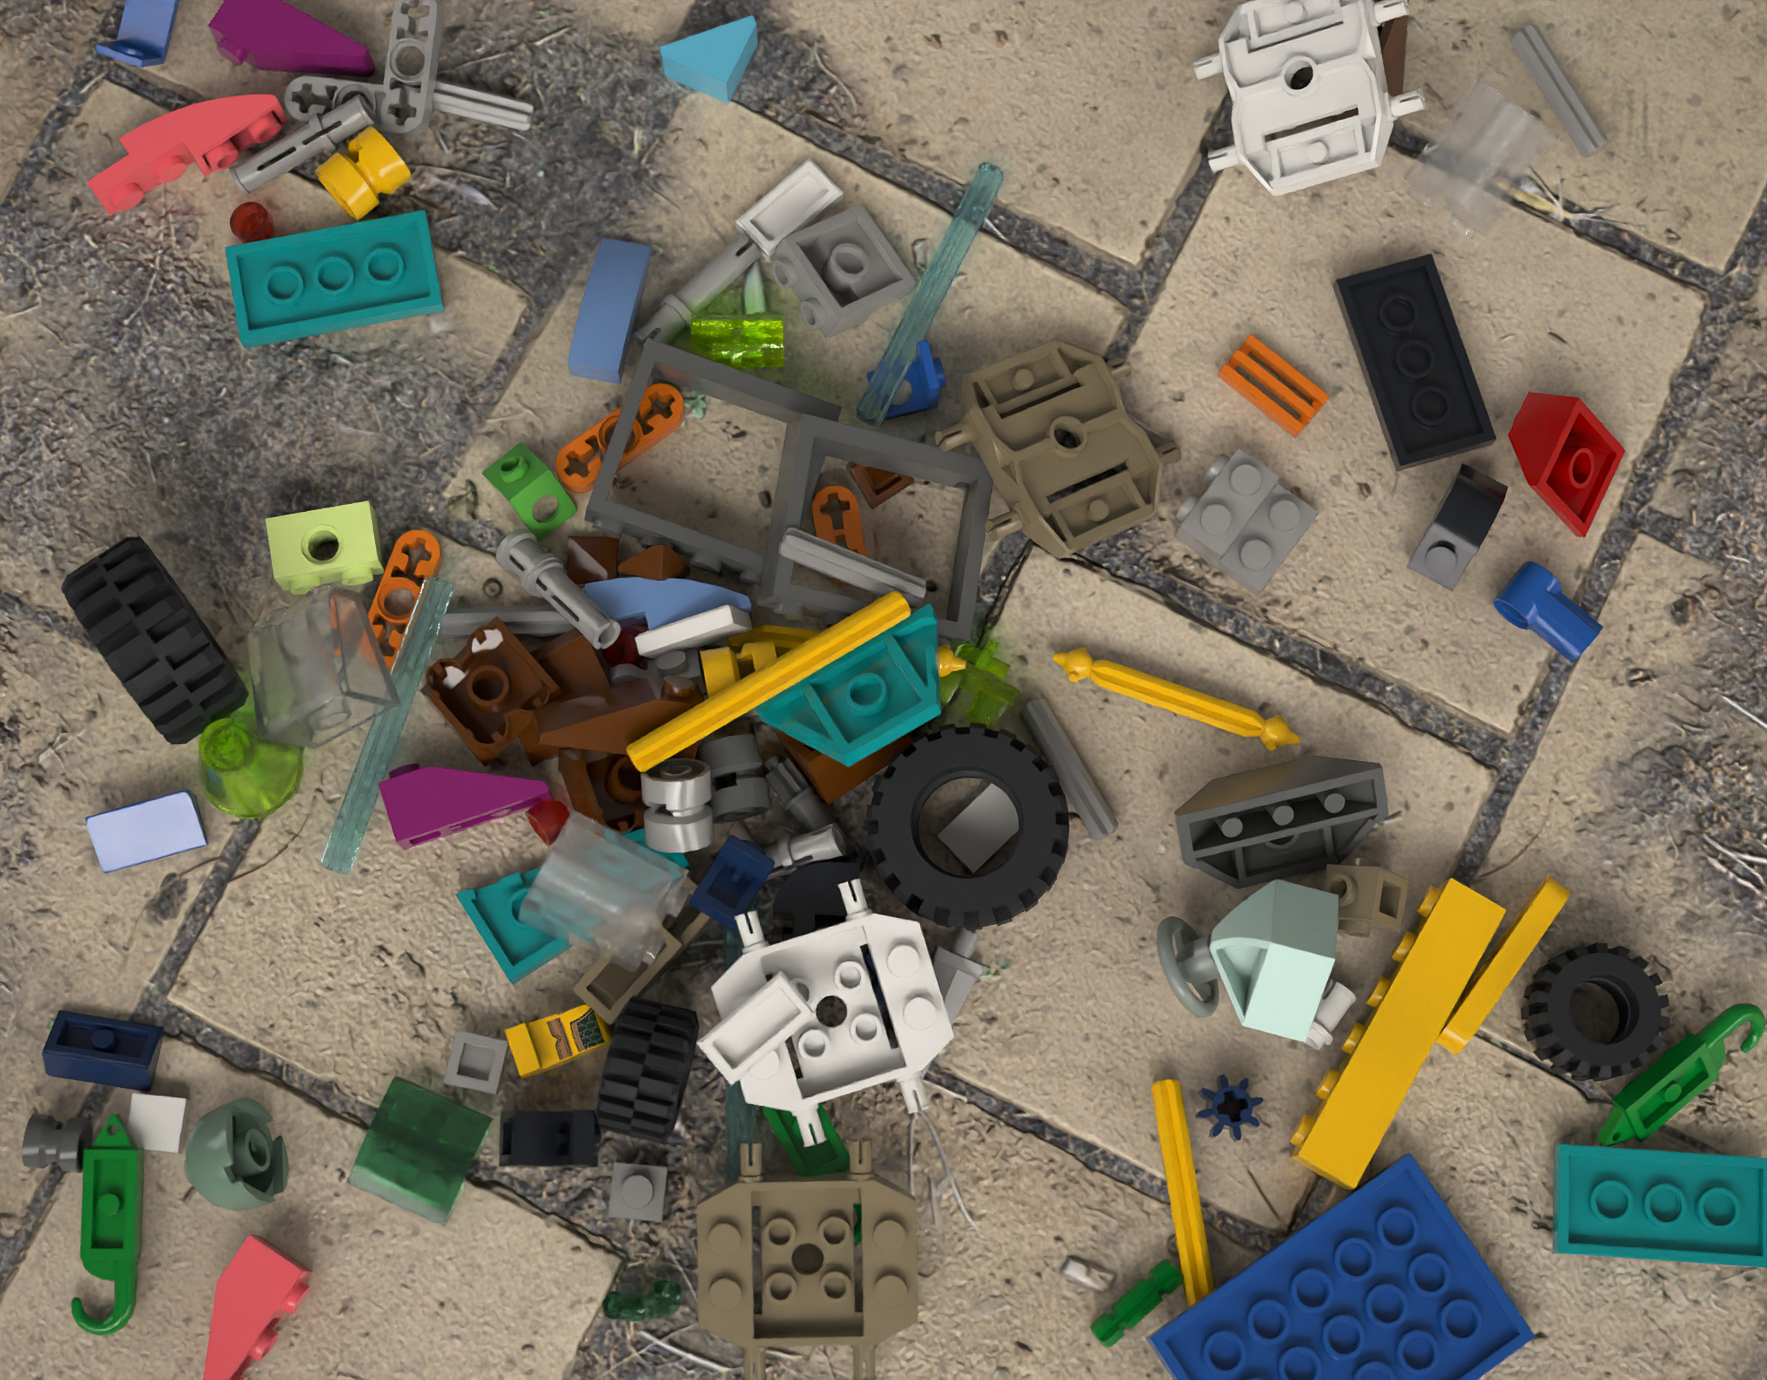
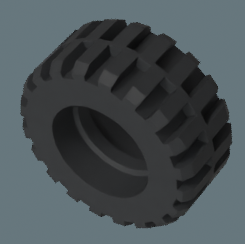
M140 536L125 537L66 576L61 590L78 621L84 627L87 635L95 647H97L108 666L118 677L123 687L168 743H171V745L188 743L245 704L249 691L246 689L244 682L191 603Z
M970 722V727L957 728L955 723L939 726V732L928 736L923 732L911 739L912 745L902 753L897 750L887 761L889 766L884 774L877 776L872 787L874 794L871 805H867L866 822L868 823V836L866 838L869 852L874 860L875 868L886 886L897 899L919 917H924L935 922L936 925L947 928L961 927L966 928V930H982V927L995 924L1000 926L1011 922L1013 917L1024 911L1027 913L1037 905L1038 900L1046 891H1050L1057 880L1060 868L1065 862L1070 833L1066 796L1063 794L1059 778L1052 766L1049 767L1042 759L1041 753L1030 743L1026 745L1019 741L1016 734L1001 728L1000 732L991 730L983 723ZM961 778L982 779L999 787L1012 801L1018 816V837L1011 854L1000 866L978 876H958L942 870L926 855L919 837V819L928 798L942 785Z

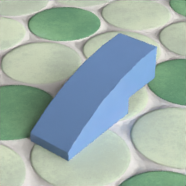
M602 238L582 300L567 362L572 376L616 384L622 383L629 345L633 343L631 334L636 330L652 246Z
M632 577L584 584L586 594L607 615L620 624L621 630L648 623L649 630L724 605H730L748 612L749 617L753 618L749 596L720 586L676 578L656 581Z

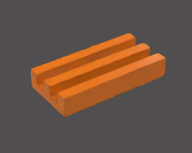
M1252 334L1244 341L1240 349L1236 350L1228 363L1224 364L1217 375L1295 439L1330 397ZM1251 354L1312 404L1306 403L1248 355ZM1239 366L1262 383L1266 389L1297 411L1301 417L1298 420L1295 419L1235 370Z

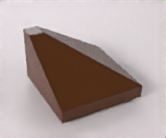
M849 462L846 465L871 509L876 508L915 482L910 476L854 462Z
M568 536V578L580 588H585L584 584L619 578L620 539L606 536Z
M655 544L618 564V572L624 576L665 581L667 578L683 579L686 576H690V567L669 545Z

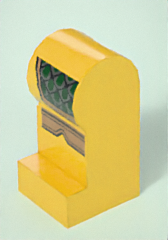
M587 1004L559 1015L556 1013L534 1022L523 1023L505 1030L519 1074L524 1080L610 1046L613 1036L610 1025Z

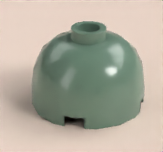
M244 1097L226 1103L203 1115L189 1134L184 1162L186 1178L196 1188L197 1192L215 1207L234 1211L254 1209L274 1202L276 1200L273 1198L274 1195L284 1192L287 1186L289 1166L285 1143L282 1136L277 1137L272 1142L270 1130L265 1123L274 1121L269 1111L257 1100Z

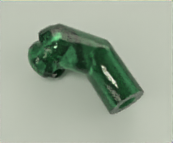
M659 1279L653 1284L652 1296L612 1291L603 1300V1312L609 1319L630 1322L671 1317L681 1306L678 1300L682 1294V1287L678 1283Z

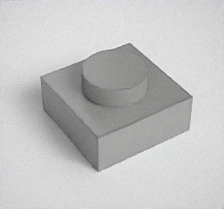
M456 1030L443 1083L499 1095L510 1049L509 1042Z
M614 1162L608 1217L663 1222L669 1168Z

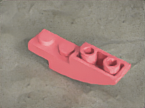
M274 94L222 97L192 104L144 123L118 138L128 155L88 180L87 184L111 216L119 210H128L137 205L146 192L160 183L174 181L184 173L186 166L193 162L196 163L204 176L213 171H221L230 167L237 161L239 154L254 144H262L273 139L280 132L281 127L288 123V120Z

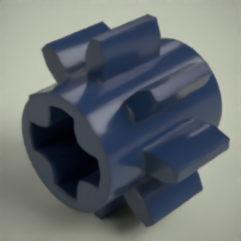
M1222 1074L1217 1077L1216 1082L1219 1091L1214 1093L1206 1088L1199 1090L1198 1094L1201 1098L1207 1100L1206 1109L1196 1113L1195 1118H1208L1213 1125L1210 1129L1209 1137L1214 1138L1222 1130H1229L1233 1142L1241 1140L1240 1125L1245 1124L1251 1128L1259 1127L1260 1122L1251 1114L1253 1107L1261 1104L1263 1098H1251L1245 1091L1248 1087L1249 1079L1244 1078L1236 1086H1229L1227 1077ZM1224 1094H1227L1230 1102L1239 1101L1241 1111L1233 1115L1234 1122L1232 1123L1227 1114L1219 1115L1217 1111V1105L1225 1100Z

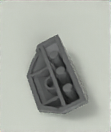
M1315 755L1212 779L1174 812L1183 862L1236 889L1324 869L1327 865H1339L1365 839L1376 823L1379 825L1389 815L1383 767L1380 763Z

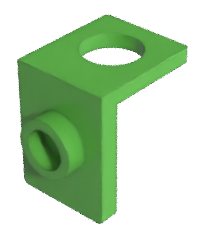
M522 442L482 472L485 479L511 504L529 531L537 537L538 541L544 539L578 512V509L551 470ZM546 495L555 496L557 499V509L554 514L545 520L534 519L532 509L535 502Z

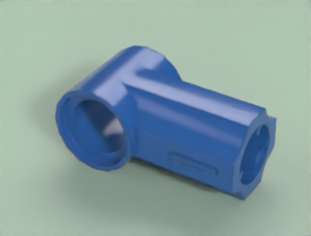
M1526 561L1493 599V605L1499 614L1511 624L1520 629H1531L1573 663L1594 641L1603 626L1561 593V584L1553 574L1535 562Z

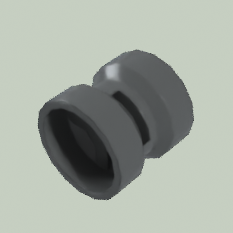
M34 1113L27 1123L23 1138L22 1160L24 1166L44 1169L49 1164L55 1165L58 1163L62 1171L82 1173L84 1149L91 1148L93 1130L91 1121L88 1119L70 1118L63 1124L56 1121L52 1115Z

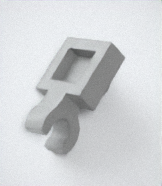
M697 647L685 651L674 650L666 652L656 659L647 661V670L639 669L632 664H619L609 670L612 686L629 683L645 677L664 679L668 675H679L697 683L702 693L706 692L703 666Z

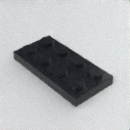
M1432 253L1337 279L1333 289L1396 472L1492 445L1497 438Z

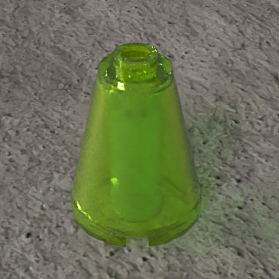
M251 715L219 719L209 724L199 739L197 767L199 783L207 799L225 814L245 820L266 818L275 813L277 809L288 800H291L298 792L304 774L303 754L293 735L287 728L275 720Z

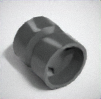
M756 735L728 736L698 745L695 759L706 762L710 766L712 796L705 804L713 809L714 824L748 819L772 809L766 778L758 776L756 773L763 766ZM736 780V786L727 787L726 782Z

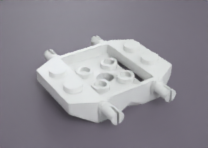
M1253 0L1238 5L1218 39L1220 52L1193 60V65L1196 67L1194 71L1199 80L1224 72L1233 101L1231 121L1235 145L1208 152L1212 171L1217 172L1218 170L1238 164L1246 165L1263 186L1276 197L1381 166L1394 126L1393 121L1397 120L1399 116L1426 109L1425 97L1421 88L1391 97L1386 83L1377 26H1380L1382 22L1409 15L1407 0H1383L1377 3L1374 0ZM1304 67L1313 68L1311 82L1303 89H1292L1291 79L1297 70ZM1358 108L1359 115L1265 143V135L1282 130H1290L1298 125L1332 115H1340L1345 111Z
M860 878L850 881L855 902L848 882L838 885L848 916H845L846 922L769 945V942L764 939L757 910L747 913L752 934L749 932L744 914L734 917L744 944V948H742L743 954L711 986L721 1021L767 983L765 975L772 974V977H774L780 971L815 1013L817 1004L826 996L834 995L844 1002L846 1016L838 1026L826 1027L818 1021L815 1015L791 1035L803 1075L802 1078L796 1079L784 1041L739 1079L746 1103L791 1111L792 1115L796 1116L804 1147L815 1145L809 1123L812 1125L817 1143L827 1140L817 1112L819 1108L818 1103L895 1079L896 1083H900L908 1114L918 1112L913 1090L915 1091L919 1108L921 1110L929 1108L930 1104L928 1103L920 1078L922 1075L921 1070L954 1038L919 922L873 914L872 909H868ZM868 944L899 1047L891 1049L860 949V946Z

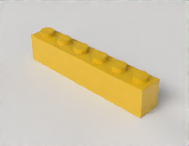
M1449 878L1440 884L1438 888L1433 885L1429 886L1415 911L1422 915L1415 931L1411 933L1405 930L1392 951L1391 958L1395 959L1397 963L1389 978L1387 979L1381 975L1368 994L1365 1003L1372 1006V1009L1363 1025L1357 1021L1353 1023L1340 1046L1341 1050L1347 1052L1337 1071L1330 1067L1321 1079L1315 1091V1095L1321 1098V1101L1312 1117L1304 1114L1295 1126L1289 1142L1296 1146L1289 1158L1345 1191L1355 1189L1507 909L1453 878Z

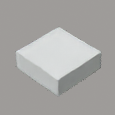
M133 1093L127 1130L136 1147L144 1148V1150L182 1154L190 1100Z

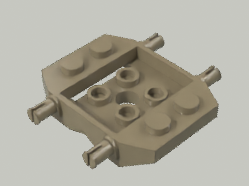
M1056 338L972 372L961 381V421L956 425L937 431L935 433V440L937 445L942 443L939 447L942 452H947L949 449L966 442L972 443L1010 511L985 521L986 532L992 531L989 535L992 541L999 540V538L1017 530L1022 531L1024 535L1056 558L1061 559L1147 521L1158 511L1162 467L1179 461L1181 459L1180 448L1174 450L1178 444L1172 440L1154 448L1145 431L1126 415L1120 389L1115 381L1130 375L1132 372L1130 362L1124 364L1128 360L1125 355H1120L1115 359L1104 362L1099 353ZM1062 429L1070 432L1075 438L1076 448L1069 449L1061 446L1055 439L1054 430ZM1124 462L1128 467L1123 472L1049 503L1046 498L1048 495Z
M858 1138L848 1140L850 1170H847V1173H828L813 1176L765 1174V1172H762L763 1142L753 1140V1161L750 1162L749 1140L740 1141V1172H738V1176L697 1201L699 1327L741 1347V1350L744 1351L743 1380H753V1363H756L757 1380H767L765 1351L768 1350V1347L850 1345L853 1349L852 1379L863 1380L862 1361L865 1360L866 1380H876L875 1348H877V1344L918 1322L916 1197L872 1170V1139L862 1138L861 1160L859 1159ZM853 1204H861L863 1310H855ZM752 1206H760L762 1312H754ZM812 1243L821 1249L824 1257L817 1268L802 1270L795 1265L792 1253L799 1245Z

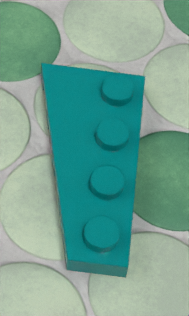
M642 828L597 844V848L574 856L568 854L549 861V865L523 874L517 872L498 879L499 882L477 890L471 888L455 895L505 975L514 985L670 884L681 871L685 874L692 870L682 852L669 853L649 848L645 844V830Z

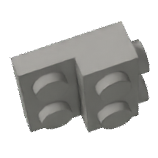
M862 203L784 237L771 258L773 261L772 273L777 284L783 289H792L801 302L800 315L803 322L812 330L819 328L826 340L865 322L872 311L910 294L917 284Z
M1238 448L1231 458L1222 453L1205 476V479L1212 484L1204 495L1200 498L1192 493L1180 508L1175 518L1182 522L1175 538L1258 597L1319 512L1278 483L1280 476Z

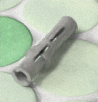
M360 94L323 116L317 112L309 117V124L272 143L243 162L229 167L231 177L238 189L244 195H248L256 188L292 170L324 150L328 153L339 148L338 142L360 129L376 122L374 114ZM342 122L341 126L309 143L308 140L336 123ZM296 147L295 152L264 168V164Z
M738 233L735 239L675 296L668 294L661 302L662 308L631 334L637 346L640 348L646 342V339L654 334L656 336L653 340L668 344L682 329L689 331L696 324L695 317L753 262L761 258V253L756 245L753 243L738 257L737 255L746 248V244L750 240L744 234Z

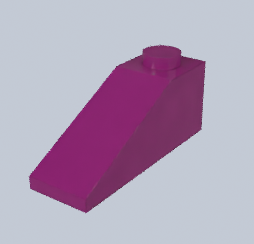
M225 0L208 25L217 43V51L236 65H242L245 61L255 68L264 71L371 77L376 70L367 47L282 0Z
M417 763L398 767L389 772L390 779L378 782L396 843L403 850L554 800L546 781L433 766L420 768Z

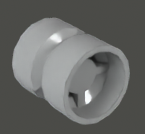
M675 758L666 759L646 772H641L642 800L650 807L644 813L645 844L656 851L669 853L689 852L710 845L714 841L713 809L705 804L712 796L710 766L706 762L697 759Z

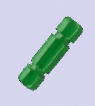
M1163 1260L1149 1272L1151 1276L1147 1280L1142 1278L1111 1306L1112 1312L1109 1314L1104 1312L1091 1324V1332L1106 1348L1114 1346L1125 1336L1123 1331L1127 1327L1129 1329L1135 1327L1163 1301L1162 1295L1165 1293L1170 1295L1183 1283L1184 1278L1172 1262Z

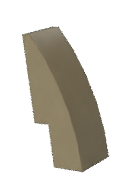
M682 871L647 910L643 909L571 988L575 994L611 1026L618 1020L620 1012L632 996L641 998L714 921L711 917L688 904L698 885Z

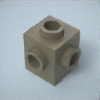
M1350 858L1349 865H1327L1321 891L1339 895L1337 931L1339 933L1366 938L1369 937L1370 930L1401 932L1409 879L1381 868V863L1369 859Z

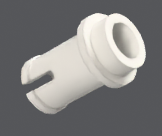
M1328 979L1308 1036L1304 1042L1305 1044L1320 1050L1324 1044L1330 1045L1332 1043L1333 1037L1331 1033L1349 1007L1357 1000L1356 996L1348 988L1339 982L1335 983L1334 980Z

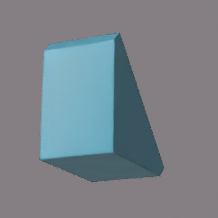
M751 15L660 46L661 66L665 77L729 104L758 46L757 24L754 16Z

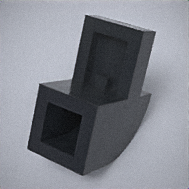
M1462 463L1441 499L1433 520L1409 559L1407 567L1453 591L1496 519L1505 499L1508 486Z
M813 863L800 868L790 875L780 887L773 905L774 920H794L793 927H783L782 941L815 932L816 921L846 922L845 916H848L838 885L848 882L855 902L850 881L860 877V863Z
M515 1110L501 1112L499 1167H598L601 1128L598 1127L595 1110H566L558 1112Z

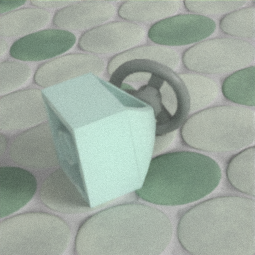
M1275 879L1231 911L1213 929L1212 934L1199 938L1192 927L1184 920L1173 916L1166 917L1158 926L1156 944L1161 967L1173 993L1190 1013L1201 1018L1209 1017L1218 1006L1219 987L1217 978L1221 977L1242 1026L1305 1042L1335 961L1339 895ZM1173 933H1174L1175 942H1176V947H1177V951H1178V954L1176 955V957H1175L1174 948H1173V941H1172ZM1186 982L1193 985L1203 1001L1196 997Z

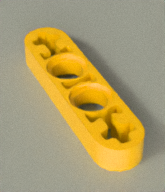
M1550 875L1539 884L1456 1002L1435 1042L1455 1056L1464 1049L1571 894L1570 889Z

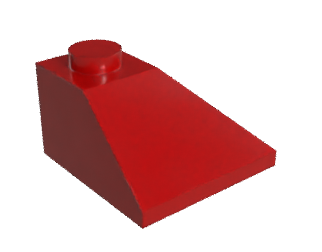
M1528 392L1519 413L1514 418L1513 425L1508 434L1509 440L1528 485L1576 536L1585 538L1626 450L1579 397Z

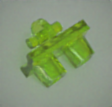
M754 312V314L703 313V315H691L692 354L743 371V367H784L783 314Z
M990 638L983 650L968 642L964 643L959 655L974 663L975 666L966 662L965 669L952 671L949 675L940 677L941 707H948L958 687L976 696L965 719L973 723L986 724L988 729L993 728L1004 712L1010 715L1020 693V690L986 672L989 671L1005 679L1011 668L1007 663L994 657L999 648V642Z

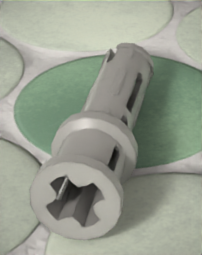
M527 529L515 530L500 543L496 552L497 563L505 571H514L521 578L522 587L530 595L544 597L596 649H600V647L605 649L616 641L621 630L620 624L607 615L598 604L565 574L563 562L555 554L545 553L538 546L537 537Z

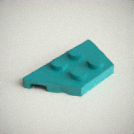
M929 603L911 613L905 620L756 706L755 710L761 721L849 767L941 714L938 619L931 604Z

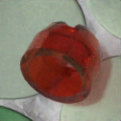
M243 203L234 210L230 218L231 231L244 244L271 239L274 235L275 224L273 218L260 203Z
M620 626V634L611 646L602 649L604 659L611 667L619 664H632L636 666L645 658V656L639 655L635 637L642 632L633 627Z
M547 799L541 801L525 812L527 821L534 832L548 846L563 837L569 828L570 813L567 807L558 800Z

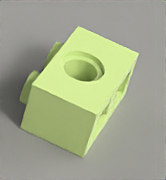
M369 501L265 519L274 579L284 591L290 590L292 594L297 595L310 594L320 591L322 589L321 584L342 581V584L349 586L361 585L371 582L373 575L385 572L377 514ZM328 541L339 543L338 551L334 557L325 561L315 559L316 550L321 544Z

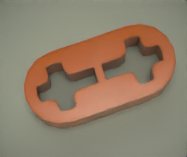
M830 485L822 488L815 495L812 502V520L815 536L833 544H836V541L845 540L846 549L866 556L865 541L855 496L847 488L839 485ZM837 500L840 507L849 508V510L842 512L843 529L834 530L830 514L821 515V511L827 510L828 501ZM824 574L830 581L836 584H849L847 582Z

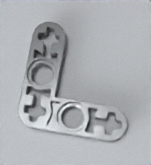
M395 0L383 85L315 76H300L292 80L286 88L284 103L288 112L294 118L309 124V117L317 112L323 116L338 106L345 104L351 95L364 93L369 99L370 108L376 122L359 131H364L367 127L372 126L380 134L411 137L422 133L429 125L432 113L433 92L435 90L444 21V10L440 0H421L422 4L430 9L428 16L420 17L417 30L419 34L424 37L427 36L426 43L415 38H404L405 32L415 35L416 21L408 15L409 8H417L419 0ZM410 49H419L424 55L425 63L423 69L414 76L404 75L400 68L402 55ZM397 82H402L412 87L421 86L420 93H416L413 90L409 92V105L417 109L415 117H408L405 125H403L402 119L395 116L396 108H404L407 98L406 91L400 88L396 89ZM310 88H312V93L325 99H332L333 109L314 104L310 106L309 113H307V107L299 104L301 96L309 95ZM340 121L331 127L337 128L342 125V122Z

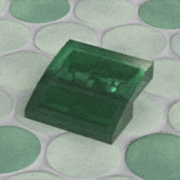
M396 1075L374 1116L346 1183L445 1226L452 1216L467 1176L477 1162L493 1118Z

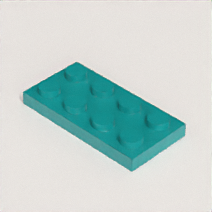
M425 210L225 247L240 342L244 348L445 311L429 221Z
M1568 1144L1554 1145L1552 1253L1767 1268V1158Z

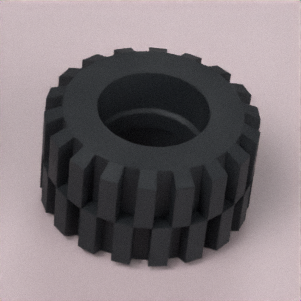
M1594 943L1587 947L1581 945L1548 960L1549 963L1540 967L1532 977L1535 979V982L1526 986L1523 995L1524 998L1529 999V1005L1521 1008V1020L1530 1021L1531 1028L1525 1030L1524 1034L1527 1042L1535 1039L1540 1048L1534 1051L1540 1061L1550 1059L1553 1062L1551 1070L1559 1075L1570 1073L1572 1080L1583 1082L1593 1079L1594 1082L1631 1073L1633 1069L1644 1066L1652 1059L1649 1054L1660 1050L1665 1041L1658 1036L1659 1032L1669 1029L1670 1017L1661 1016V1009L1670 1006L1668 994L1659 996L1655 988L1663 983L1658 973L1648 976L1644 969L1649 963L1641 956L1630 959L1628 958L1630 949L1622 946L1608 949L1607 943ZM1588 982L1602 987L1616 1002L1619 1011V1025L1614 1037L1608 1043L1599 1044L1590 1041L1573 1024L1570 1015V1000L1575 988L1581 983Z
M632 996L623 1006L610 1042L598 1093L596 1118L599 1128L659 1144H664L671 1136L679 1116L694 1058L699 1031L696 1011Z

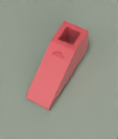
M249 1235L217 1281L203 1380H245L241 1376L252 1360L262 1361L277 1341L279 1333L273 1329L284 1313L288 1312L293 1315L311 1290L306 1281L313 1271L260 1235Z

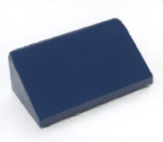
M59 1010L42 1051L45 1072L52 1077L149 1092L156 1074L164 1036V1027Z

